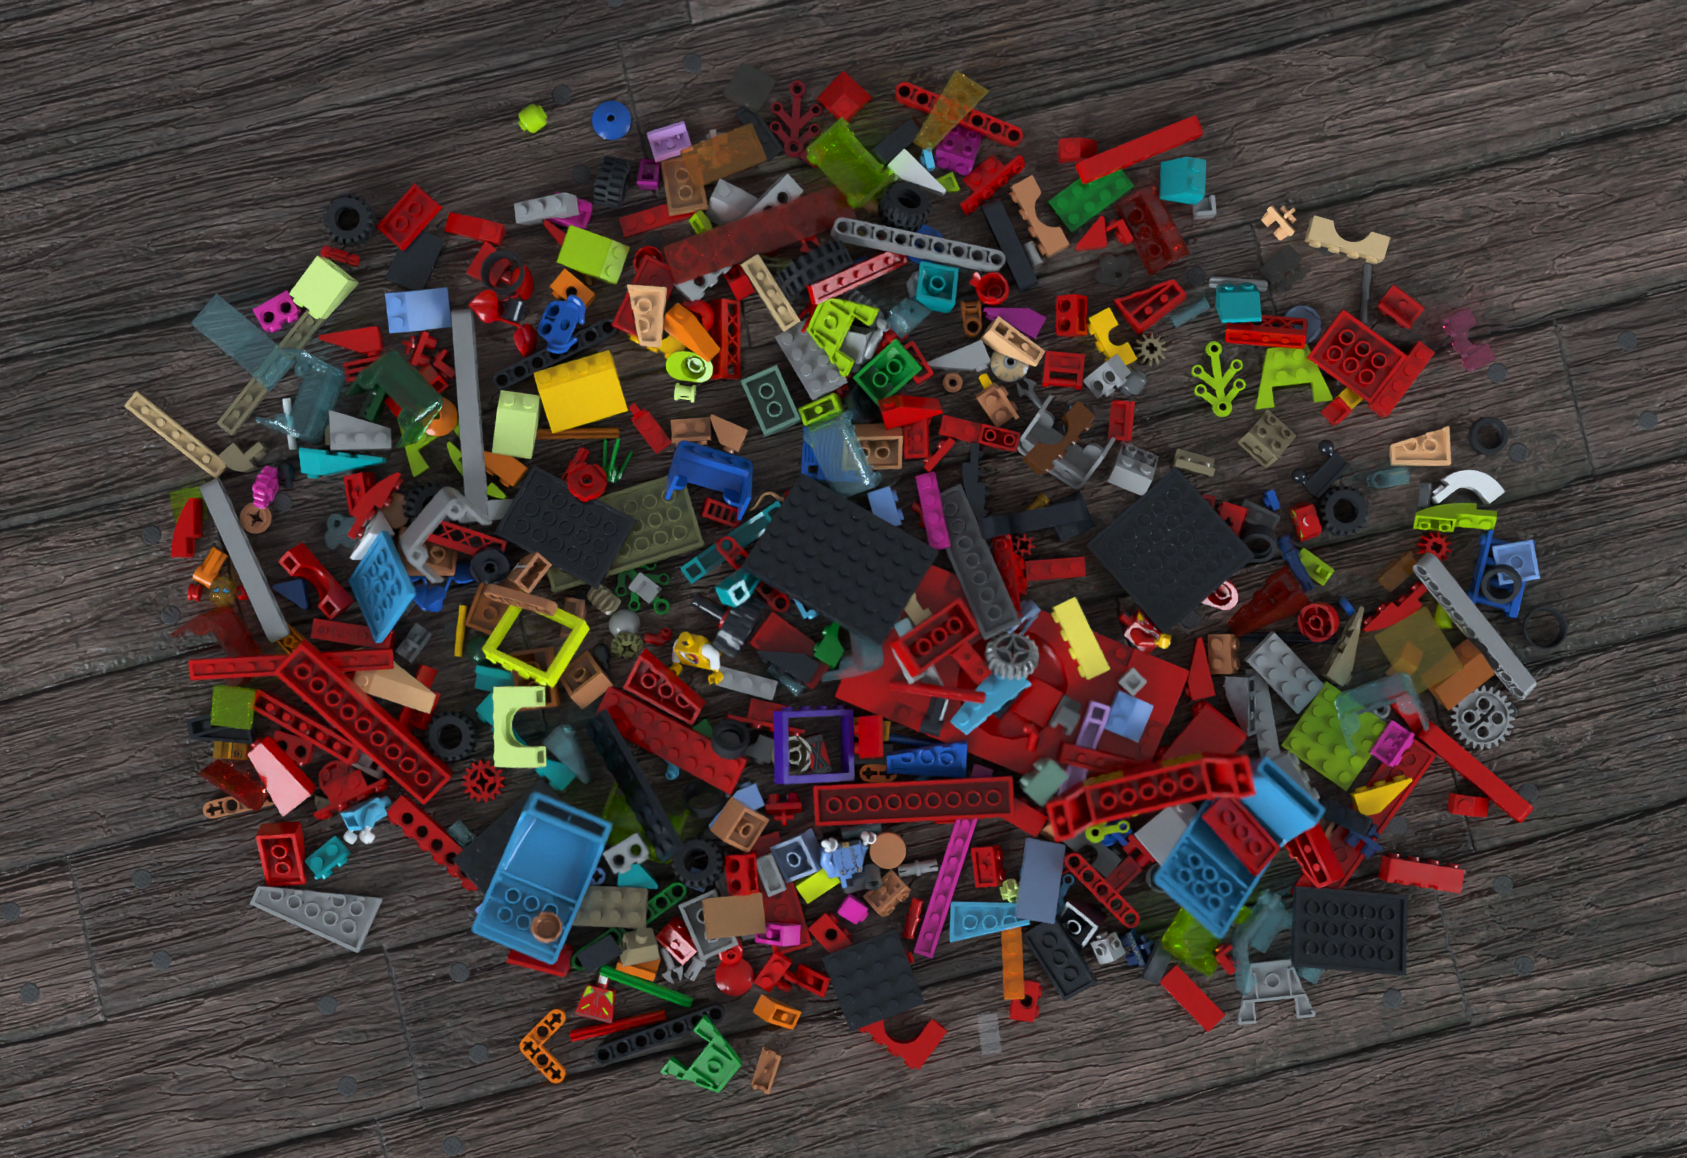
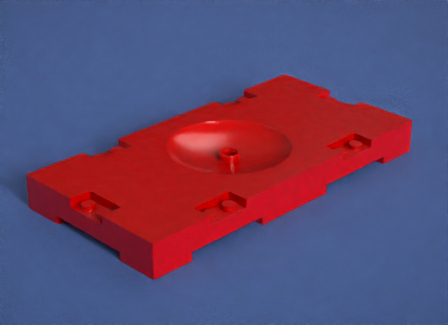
M931 565L915 591L916 601L924 611L928 608L934 614L951 601L960 598L976 622L957 575ZM905 610L897 623L909 617ZM1041 610L1037 614L1039 617L1032 622L1023 634V637L1028 635L1029 640H1034L1035 646H1038V665L1034 672L1029 675L1082 704L1077 712L1080 717L1070 735L1062 733L1064 726L1059 723L1055 728L1047 725L1049 720L1044 728L1036 724L1039 733L1036 752L1028 751L1026 748L1029 733L1023 732V724L1025 722L1031 723V721L1011 710L1001 720L990 714L983 723L966 735L950 722L966 702L948 699L939 737L926 734L945 743L967 740V752L1023 775L1027 772L1031 773L1035 769L1033 765L1040 757L1043 759L1048 757L1065 772L1068 764L1059 762L1063 743L1065 741L1075 744L1089 700L1110 707L1116 690L1128 694L1116 681L1132 667L1147 681L1133 697L1154 706L1139 742H1136L1104 728L1096 750L1151 763L1190 671L1150 654L1147 656L1140 650L1092 631L1110 670L1086 680L1078 672L1077 667L1080 665L1077 659L1073 660L1068 649L1071 646L1068 640L1064 641L1060 634L1062 628L1059 622L1055 623L1050 613ZM1020 611L1017 612L1018 617L1020 619L1023 615ZM1025 619L1014 630L1015 634H1019L1025 624L1028 622L1027 619ZM893 627L881 649L859 637L835 697L919 731L932 696L889 690L888 684L890 679L907 681L890 643L899 638L895 627ZM980 632L967 642L985 662L986 646L990 643L991 638L984 640ZM949 654L934 664L944 686L974 691L979 686L972 682ZM1088 770L1085 779L1104 775V773Z

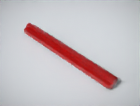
M890 679L888 684L889 690L981 704L986 700V693L981 691L919 682L909 684L908 681Z
M659 1010L615 1020L612 1023L606 1022L571 1030L570 1039L574 1042L662 1022L667 1019L665 1010Z

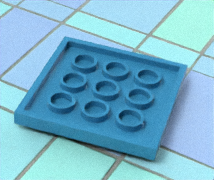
M380 531L348 580L375 643H382L416 595L415 588L409 579L388 531Z

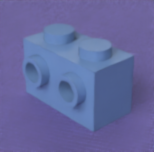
M889 486L867 493L873 514L896 527L902 525L901 520H904L901 508L897 509L895 503L899 501L896 490H891Z

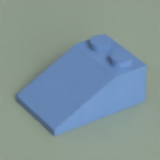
M448 287L385 293L389 333L452 327Z

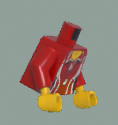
M1124 610L1119 615L1118 619L1125 624L1124 636L1147 656L1157 645L1160 648H1167L1169 646L1171 636L1162 634V631L1142 610H1137L1133 615Z

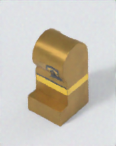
M214 741L213 758L250 760L248 753L252 747L250 746L251 744Z

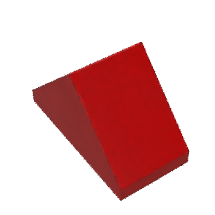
M1102 215L1074 248L1075 250L1084 251L1106 248L1105 218Z

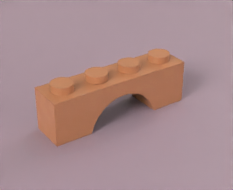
M1033 175L1012 185L1009 195L1013 203H1017L1020 207L1018 211L1022 220H1027L1030 226L1028 231L1032 238L1036 237L1039 243L1037 247L1041 255L1045 254L1046 258H1049L1068 248L1069 242L1061 227L1046 226L1036 216L1035 202L1041 195V190Z

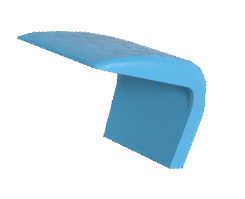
M1267 756L1249 763L1256 795L1238 800L1280 848L1292 838L1318 823L1325 809ZM1205 799L1159 868L1154 880L1217 938H1222L1270 862L1259 875L1253 876L1201 817L1214 803V801Z
M536 792L532 793L514 828L474 921L472 931L541 961L554 964L557 961L604 850L612 824ZM541 912L554 913L560 918L562 923L560 936L552 942L544 943L538 941L531 931L533 918Z

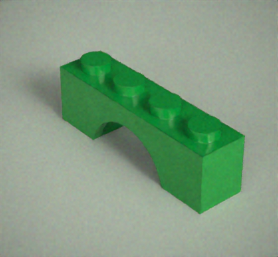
M835 622L831 626L826 625L822 633L825 636L821 643L817 641L812 650L815 653L813 657L815 660L833 670L844 652L838 640L840 625Z

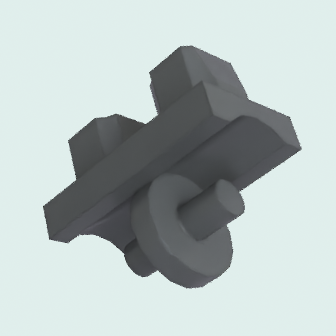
M416 623L395 652L403 656L410 663H413L433 634Z

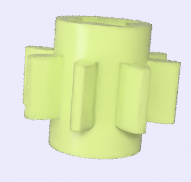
M1007 879L1003 882V887H1000L1003 901L1008 899L1009 903H1017L1020 882L1017 883L1016 879Z

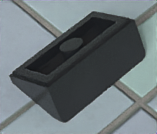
M610 934L579 952L577 957L589 974L620 956L623 952L615 937Z
M1156 942L1140 975L1141 978L1159 984L1175 949L1165 943Z

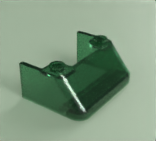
M389 351L361 370L345 395L349 397L365 393L368 389L378 384L402 408L398 416V422L405 430V433L396 444L397 448H402L418 442L442 408L443 399L399 352Z

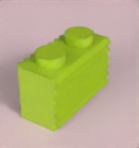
M832 393L798 408V412L803 424L813 427V425L820 424V422L837 416L841 412L844 413L845 408L839 394Z

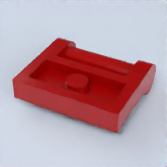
M1045 351L1042 387L1053 385L1074 387L1075 390H1082L1085 354ZM1050 372L1077 374L1076 380L1049 377Z

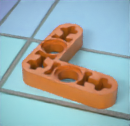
M561 1008L552 1009L521 1040L519 1045L520 1051L552 1083H560L566 1075V1070L542 1044L565 1022L566 1013ZM553 1013L556 1015L560 1013L561 1022L559 1020L555 1021L552 1024L555 1028L552 1029L551 1025L545 1022V1020L547 1019L550 1022L554 1018ZM538 1027H547L548 1035L540 1036L537 1032ZM525 1041H532V1048L535 1051L537 1050V1048L540 1049V1051H538L534 1057L531 1055L534 1053V1051L531 1048L525 1049ZM545 1054L548 1057V1063L545 1065L540 1064L537 1061L538 1055ZM551 1062L554 1063L552 1068L555 1071L558 1069L561 1071L560 1078L558 1076L554 1078L552 1076L554 1072L550 1068L548 1071L545 1070Z

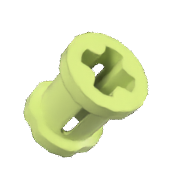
M676 383L674 400L684 399L694 403L696 385L690 387Z

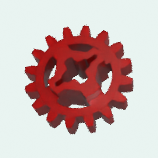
M479 760V765L473 762L471 763L472 769L469 767L465 769L468 775L462 776L466 779L462 786H467L468 789L464 792L471 793L470 799L476 796L477 802H481L482 798H484L485 803L489 802V797L495 800V794H502L499 788L505 787L501 780L506 779V777L500 775L503 769L497 770L495 764L491 765V760H487L486 764H484L483 760ZM478 769L476 778L471 779L473 773ZM487 769H490L495 774V776L489 774ZM483 776L484 779H488V783H486L485 786L483 783H480V779H482ZM496 783L495 789L490 793L491 785ZM473 787H477L480 793L476 792Z

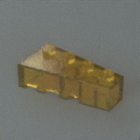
M955 70L914 138L913 143L930 152L989 90Z

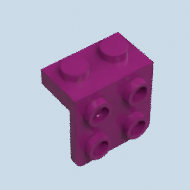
M946 123L934 157L935 166L965 176L969 175L973 168L982 135L975 131Z

